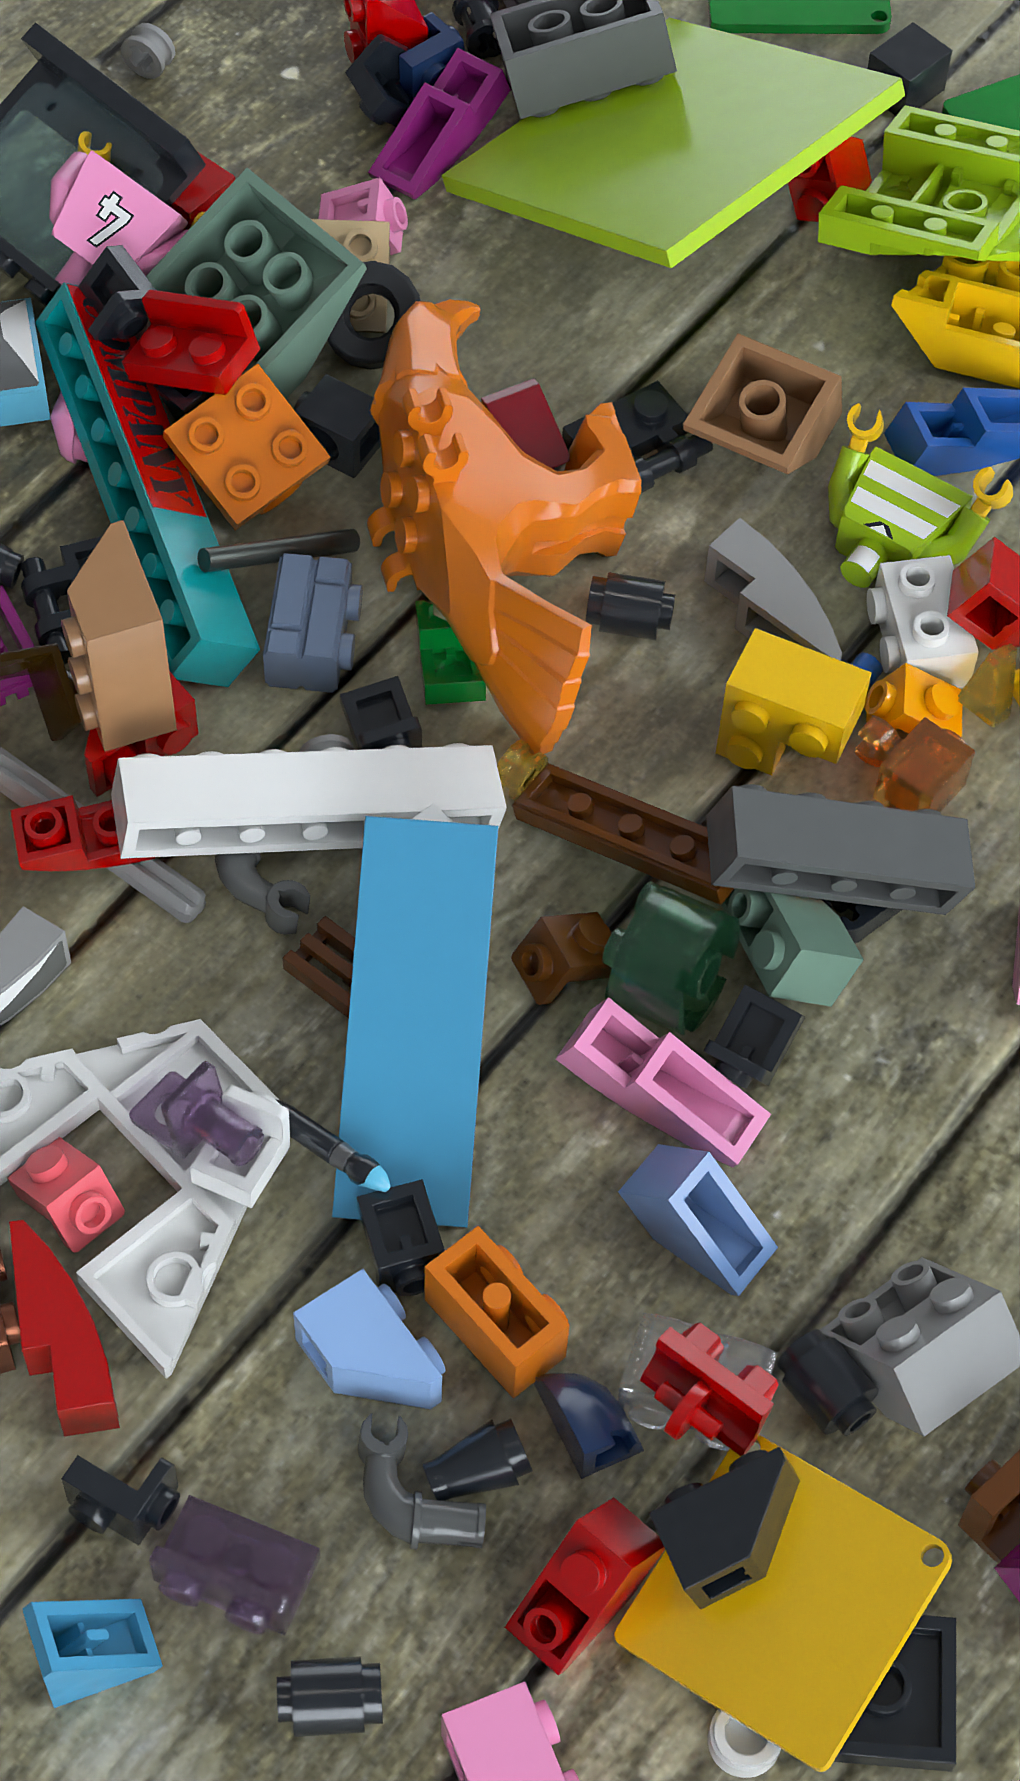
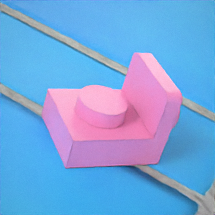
M380 177L321 194L318 219L390 222V255L401 252L403 230H406L408 226L407 212L401 199L393 197Z

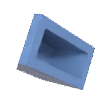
M658 1144L618 1191L653 1240L730 1295L739 1296L778 1248L709 1151Z

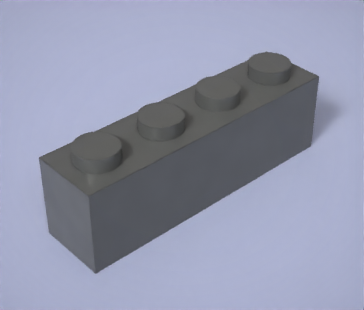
M747 784L738 787L732 786L706 815L711 884L714 886L942 915L950 912L976 888L968 820L944 816L937 810L919 809L908 811L886 808L883 804L876 801L850 803L829 800L818 793L793 795L767 791L763 786Z

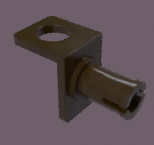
M57 643L0 653V680L24 675L30 676L52 741L62 740L81 723L74 697L78 692L70 670L65 668Z

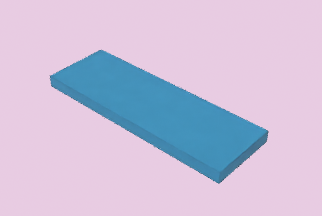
M365 816L339 1138L349 1144L359 1154H366L374 1158L386 1172L391 1185L390 1188L423 1179L437 1226L468 1228L498 826ZM336 1168L332 1217L361 1220L357 1209V1196L376 1192L377 1190L356 1185L350 1181L346 1173Z

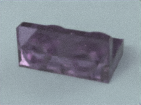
M189 1495L164 1548L156 1546L149 1562L154 1581L160 1583L158 1589L170 1599L191 1607H197L200 1600L225 1610L224 1616L229 1622L254 1634H264L266 1628L286 1635L321 1556L320 1548Z

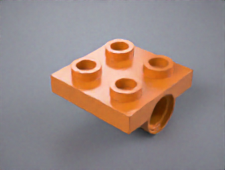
M256 364L242 374L226 395L214 394L163 432V439L235 531L259 513L263 515L280 505L301 486L304 480L328 464L330 460V455L259 364Z

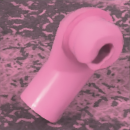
M60 391L50 416L60 454L67 461L76 464L77 460L88 462L64 397Z

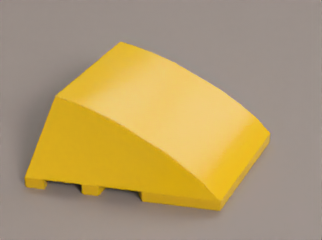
M944 256L942 265L934 271H923L918 276L917 285L910 291L901 289L893 296L891 306L935 368L1020 389V261H976L960 256Z

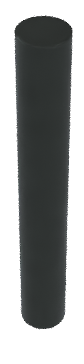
M351 528L206 547L199 550L197 560L203 572H213L278 563L280 556L282 557L284 553L309 555L312 558L358 551L360 537L358 532Z

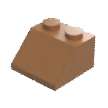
M737 333L683 423V428L689 433L785 474H790L817 457L842 414V376Z

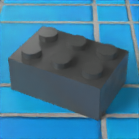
M532 0L489 14L520 119L529 116L545 117L555 113L562 106L582 100H601L610 95L612 91L634 84L640 86L650 85L661 80L664 75L677 72L664 13L658 0Z

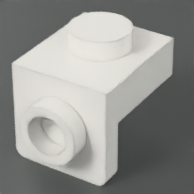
M229 1085L222 1095L223 1117L190 1167L191 1182L252 1208L290 1148L289 1111L268 1094L259 1091L248 1092L234 1085Z

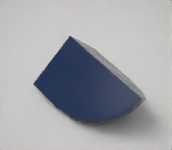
M548 1373L535 1378L534 1385L581 1479L644 1451L623 1407L607 1387L584 1375L575 1373Z

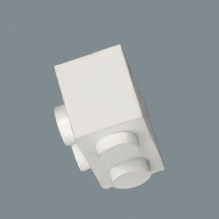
M950 555L880 563L875 588H870L867 591V611L871 624L880 625L883 636L880 640V658L885 673H892L903 664L908 663L957 688H967L970 686L979 651L974 636L947 617L952 573L954 570Z

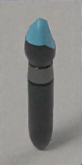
M275 1099L289 1111V1128L292 1139L333 1167L346 1173L350 1181L356 1185L381 1192H386L390 1189L391 1185L386 1172L374 1158L366 1154H359L349 1144L295 1107Z

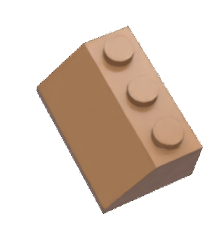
M124 520L117 521L109 525L68 588L67 594L71 617L61 620L64 637L72 656L68 658V664L78 694L74 695L77 710L85 731L96 728L104 752L177 730L163 619Z

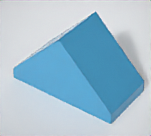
M141 1599L30 1602L22 1608L43 1680L54 1708L154 1673L163 1666Z

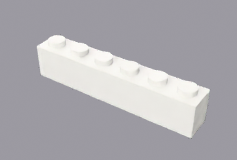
M453 743L444 747L408 748L403 745H393L383 749L347 750L341 747H332L322 751L285 752L279 749H271L260 753L222 754L215 751L189 756L140 754L130 758H118L111 792L121 859L363 848L365 816L412 819L434 803L454 823L495 825L499 829L507 808L493 745L469 746L463 743Z

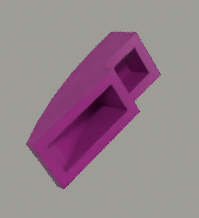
M457 48L434 86L426 82L423 84L368 171L369 176L373 179L380 177L385 185L416 200L442 177V174L447 172L467 151L511 91L503 70Z

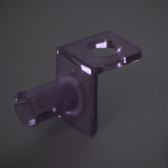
M208 1061L202 1062L186 1079L174 1071L167 1073L129 1112L130 1120L134 1125L182 1159H185L203 1140L230 1159L231 1163L235 1166L241 1167L255 1157L264 1140V1134L261 1133L263 1130L260 1127L252 1125L222 1104L223 1091L216 1068ZM161 1103V1111L166 1125L159 1123L155 1118L156 1110Z

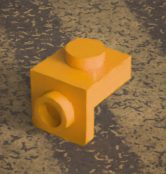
M905 663L882 680L875 682L868 690L864 704L866 711V737L879 742L896 729H900L947 751L962 741L963 690Z

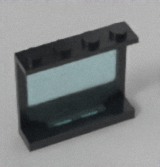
M35 22L21 40L38 62L0 104V270L11 279L18 272L26 277L29 281L24 287L46 307L61 287V284L55 280L56 276L74 252L51 235L54 227L49 219L51 179L71 154L77 152L78 138L83 131L92 133L90 150L99 151L106 146L107 142L112 143L110 163L168 206L174 203L206 164L186 136Z

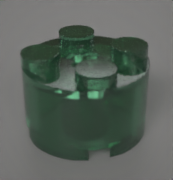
M651 881L646 883L638 896L634 916L627 929H615L605 946L602 961L604 964L612 967L605 991V999L609 997L625 1011L678 1034L685 1035V1030L694 1032L713 1009L727 979L719 976L718 972L723 955L731 959L735 958L740 936L738 918L669 887L661 886Z

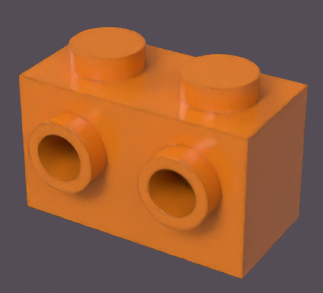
M479 1226L475 1227L425 1266L424 1300L513 1399L532 1385L536 1377L544 1375L566 1358L570 1327L566 1315L550 1296L541 1294L523 1275V1271L514 1256L502 1245H496Z

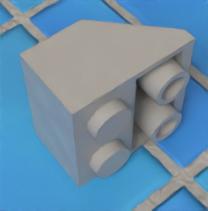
M923 1257L896 1269L888 1282L865 1298L854 1300L845 1305L840 1310L837 1318L820 1329L827 1339L836 1338L878 1388L879 1391L873 1403L883 1415L923 1437L1020 1367V1335L1001 1291Z

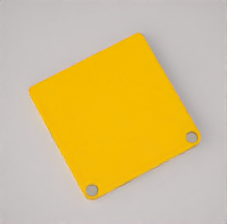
M758 1435L755 1443L760 1445V1450L768 1452L780 1447L761 1435ZM780 1447L793 1466L800 1482L766 1577L700 1610L684 1591L665 1550L617 1626L614 1638L622 1648L815 1771L824 1772L831 1767L948 1573L952 1564V1555L942 1540ZM729 1449L710 1481L728 1473L729 1466L741 1456ZM933 1548L942 1550L944 1558L939 1565L930 1567L923 1563V1557L928 1550Z

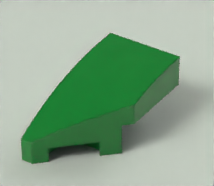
M425 600L415 601L425 705L486 701V684L475 663L465 653L448 621L433 614V604Z

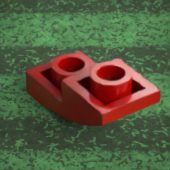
M73 795L10 810L18 861L22 870H90L155 859V857L120 858L112 800L78 808Z

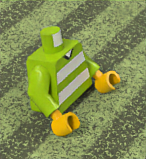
M857 403L851 407L847 415V424L852 437L848 446L842 445L828 484L829 521L838 529L835 548L840 554L846 556V559L840 566L843 577L856 587L866 588L877 577L880 563L947 555L951 556L953 565L961 563L989 524L990 519L987 517L991 509L1003 508L1010 503L1013 497V486L1009 479L1003 483L997 494L986 495L985 489L994 478L995 471L992 467L981 469L973 480V489L977 499L971 506L972 495L875 446L870 454L865 452L868 442L875 441L882 434L884 428L883 417L879 410L875 425L866 431L859 430L855 427V422L859 417L861 405Z

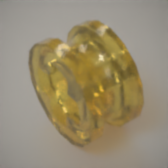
M523 739L517 740L512 744L497 763L502 789L504 787L509 789V798L514 802L547 766L549 759L542 752H538L535 755L529 752L530 745Z

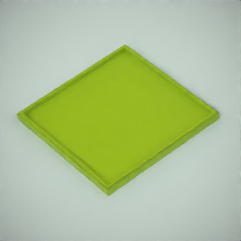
M669 17L665 22L677 72L664 75L661 80L650 85L640 86L634 84L612 91L610 95L601 100H582L562 106L555 113L545 117L529 116L523 118L442 174V179L446 192L662 266L673 268L905 96L903 82L900 77Z

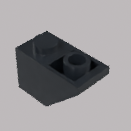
M780 1447L769 1452L766 1450L749 1452L736 1459L729 1466L728 1473L704 1485L696 1482L679 1487L665 1498V1505L649 1512L684 1591L700 1610L766 1577L800 1482L793 1466Z

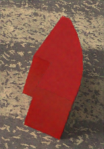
M24 1220L9 1221L21 1347L29 1376L53 1372L57 1413L64 1437L120 1428L108 1362L95 1323L76 1285L51 1249Z

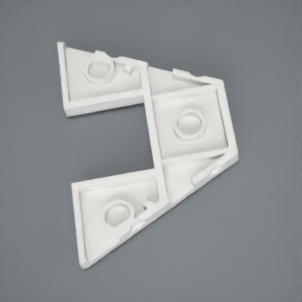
M201 1019L172 1025L158 1034L141 1032L117 1038V1045L78 1054H75L72 1048L28 1058L21 1065L12 1069L0 1068V1186L8 1180V1176L26 1163L31 1154L42 1147L50 1145L57 1138L65 1137L100 1110L177 1191L175 1195L76 1272L78 1283L166 1379L172 1375L247 1209V1206L192 1183L190 1167L223 1117L222 1095L229 1085H234L248 1092H263L279 1100Z

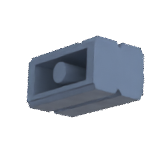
M284 553L282 557L280 556L263 651L265 683L270 687L297 689L299 686H303L305 690L333 693L338 689L340 670H352L355 634L346 632L348 620H360L363 586L352 584V563L347 559L319 557L318 560H314L309 555Z

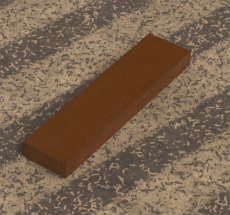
M547 763L512 804L517 820L716 904L722 905L734 890V888L711 884L707 827Z

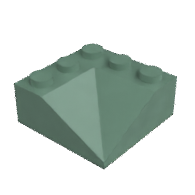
M246 168L146 277L157 291L242 303L260 346L259 352L242 374L256 364H259L281 394L287 399L307 377L367 267L254 172Z

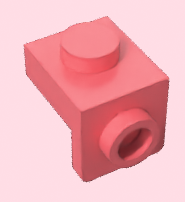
M60 1137L50 1145L42 1147L31 1154L23 1166L7 1177L16 1195L51 1221L65 1247L74 1253L79 1252L123 1217L125 1213L124 1207L100 1165Z

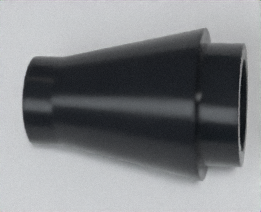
M511 1418L496 1425L492 1419L437 1458L422 1464L436 1500L441 1501L519 1485L517 1478L533 1472Z

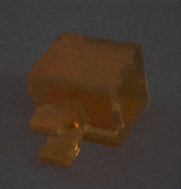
M875 715L859 730L858 735L863 738V741L855 748L854 753L865 763L874 767H880L873 798L885 807L908 811L933 809L941 812L966 785L975 750L966 745L958 734L949 729H942L926 717L920 721L904 740L899 737L896 730L887 721Z

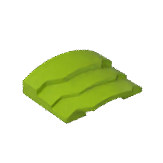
M905 105L884 131L881 172L866 191L843 185L838 188L819 212L818 242L869 255L920 254L925 256H960L976 261H1020V131Z

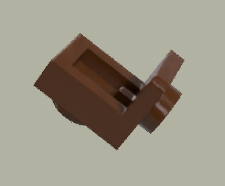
M598 912L540 917L511 956L512 962L538 1005L550 1004L568 982L614 978L628 962L613 938L609 927L604 923Z
M1020 1450L1003 1466L994 1459L989 1461L978 1471L964 1489L971 1497L958 1526L997 1564L1020 1543Z

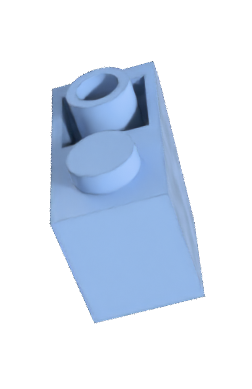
M364 1269L356 1272L293 1312L295 1339L333 1393L425 1409H432L442 1402L441 1374L445 1373L446 1370L440 1355L427 1338L421 1337L417 1341L402 1322L406 1319V1314L395 1293L386 1284L376 1287Z

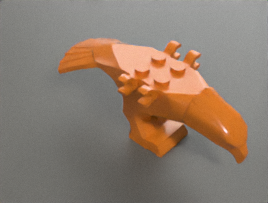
M451 299L436 304L429 301H415L400 318L392 332L380 382L375 391L370 409L371 415L380 428L383 467L380 492L384 506L369 516L367 528L374 547H380L383 537L388 532L395 530V542L398 551L389 555L381 565V572L387 591L395 592L397 582L401 578L409 575L413 576L417 590H421L446 618L465 653L475 663L502 715L532 756L538 757L553 751L554 745L559 741L563 730L567 729L575 708L574 703L581 685V676L590 657L592 625L549 603L507 576L552 577L558 574L576 556L581 554L595 553L602 557L616 556L626 535L624 524L627 518H633L641 494L642 480L627 439L617 420L612 402L601 403L590 414L585 415L569 449L570 461L566 463L564 471L557 472L524 453L488 409L469 390L467 382L460 371L457 340L470 324L478 320L481 311L479 305L469 301Z

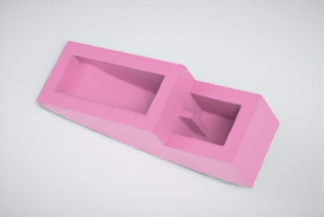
M609 997L587 1013L556 1057L558 1062L588 1085L628 1112L693 1149L709 1151L714 1159L730 1167L739 1164L771 1115L672 1033L668 1032L661 1038H658Z

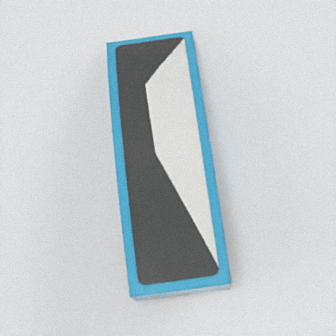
M31 298L0 302V427L51 420Z

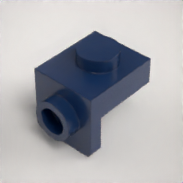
M433 12L423 16L428 26V40L399 55L400 85L411 102H413L425 82L434 86L457 48L465 51L464 42L459 32L453 26L445 24Z

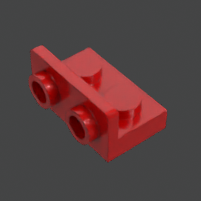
M148 290L142 297V303L151 325L123 359L122 364L129 380L226 395L259 352L260 346L242 303Z

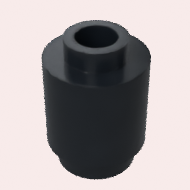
M612 572L608 573L607 578L593 576L588 597L586 622L599 625V632L656 640L658 629L670 630L675 594L664 593L665 581Z
M819 1329L812 1330L796 1340L778 1359L777 1366L784 1373L782 1383L825 1435L840 1430L844 1436H848L860 1429L876 1413L877 1409L871 1402L877 1396L878 1388L836 1338L827 1339Z
M361 1656L291 1661V1676L277 1677L278 1723L293 1722L294 1737L365 1733L364 1725L383 1724L380 1663L362 1664Z

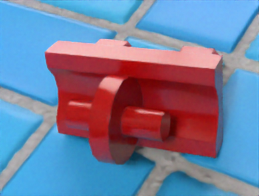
M700 1322L694 1324L681 1334L672 1327H669L658 1338L655 1345V1353L639 1380L655 1392L654 1398L673 1412L664 1428V1432L677 1441L692 1426L710 1441L717 1438L739 1456L745 1455L754 1445L774 1405L771 1400L779 1385L778 1380L759 1365H747L736 1376L718 1362L725 1348L721 1343L720 1337Z

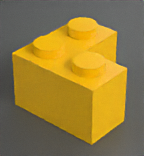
M755 628L726 683L715 754L728 758L733 764L741 768L756 769L771 776L787 745L804 756L819 757L837 764L864 708L872 672Z

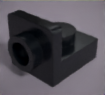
M423 1179L391 1187L386 1192L376 1191L357 1196V1209L375 1265L377 1286L386 1284L399 1296H414L423 1293L425 1289V1266L445 1251Z

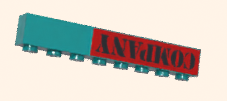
M64 282L35 323L110 523L124 520L162 616L169 671L177 680L229 687L260 651V647L229 569L203 572L198 565L197 556L201 548L219 546V543L191 473L163 439V432L171 426V422L160 395L152 383L129 380L122 364L123 359L137 343V336L135 335L125 340L120 338L94 340L88 329L99 314L77 285Z

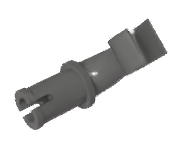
M260 853L215 855L219 878L237 900L264 912L268 926L275 932L284 935L297 933L299 915L285 910L284 907L291 906L308 914L311 896L305 886L293 880H282L272 884L262 878L256 869L261 860Z
M371 1413L361 1426L358 1453L360 1459L365 1464L363 1475L364 1498L373 1518L392 1536L409 1543L411 1550H417L418 1543L482 1549L485 1533L486 1503L422 1499V1492L415 1491L414 1494L407 1492L398 1479L397 1466L403 1460L408 1439L407 1425L401 1416H398L395 1438L389 1441L388 1445H385L384 1442L375 1439L371 1433L373 1414Z

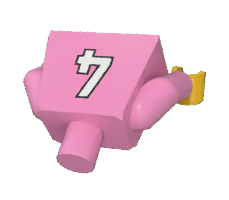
M83 131L80 134L77 152L71 154L51 179L49 219L54 226L51 235L74 251L55 278L61 285L65 282L79 286L106 246L123 245L146 276L188 231L184 230L188 222L178 212L110 163L112 143L107 142L106 146L99 151L90 150L92 133L88 131ZM205 212L198 213V215L195 217V219H194V221H193L191 227L198 221V219H199Z

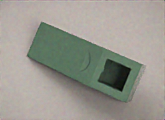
M734 888L721 905L769 997L832 1007L864 960L840 917L821 899Z

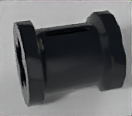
M454 0L452 6L453 16L459 25L464 26L467 33L466 47L468 52L480 59L500 55L489 15L498 11V0ZM468 7H469L470 10H471V13H470V14H469L468 11H467V8H468Z

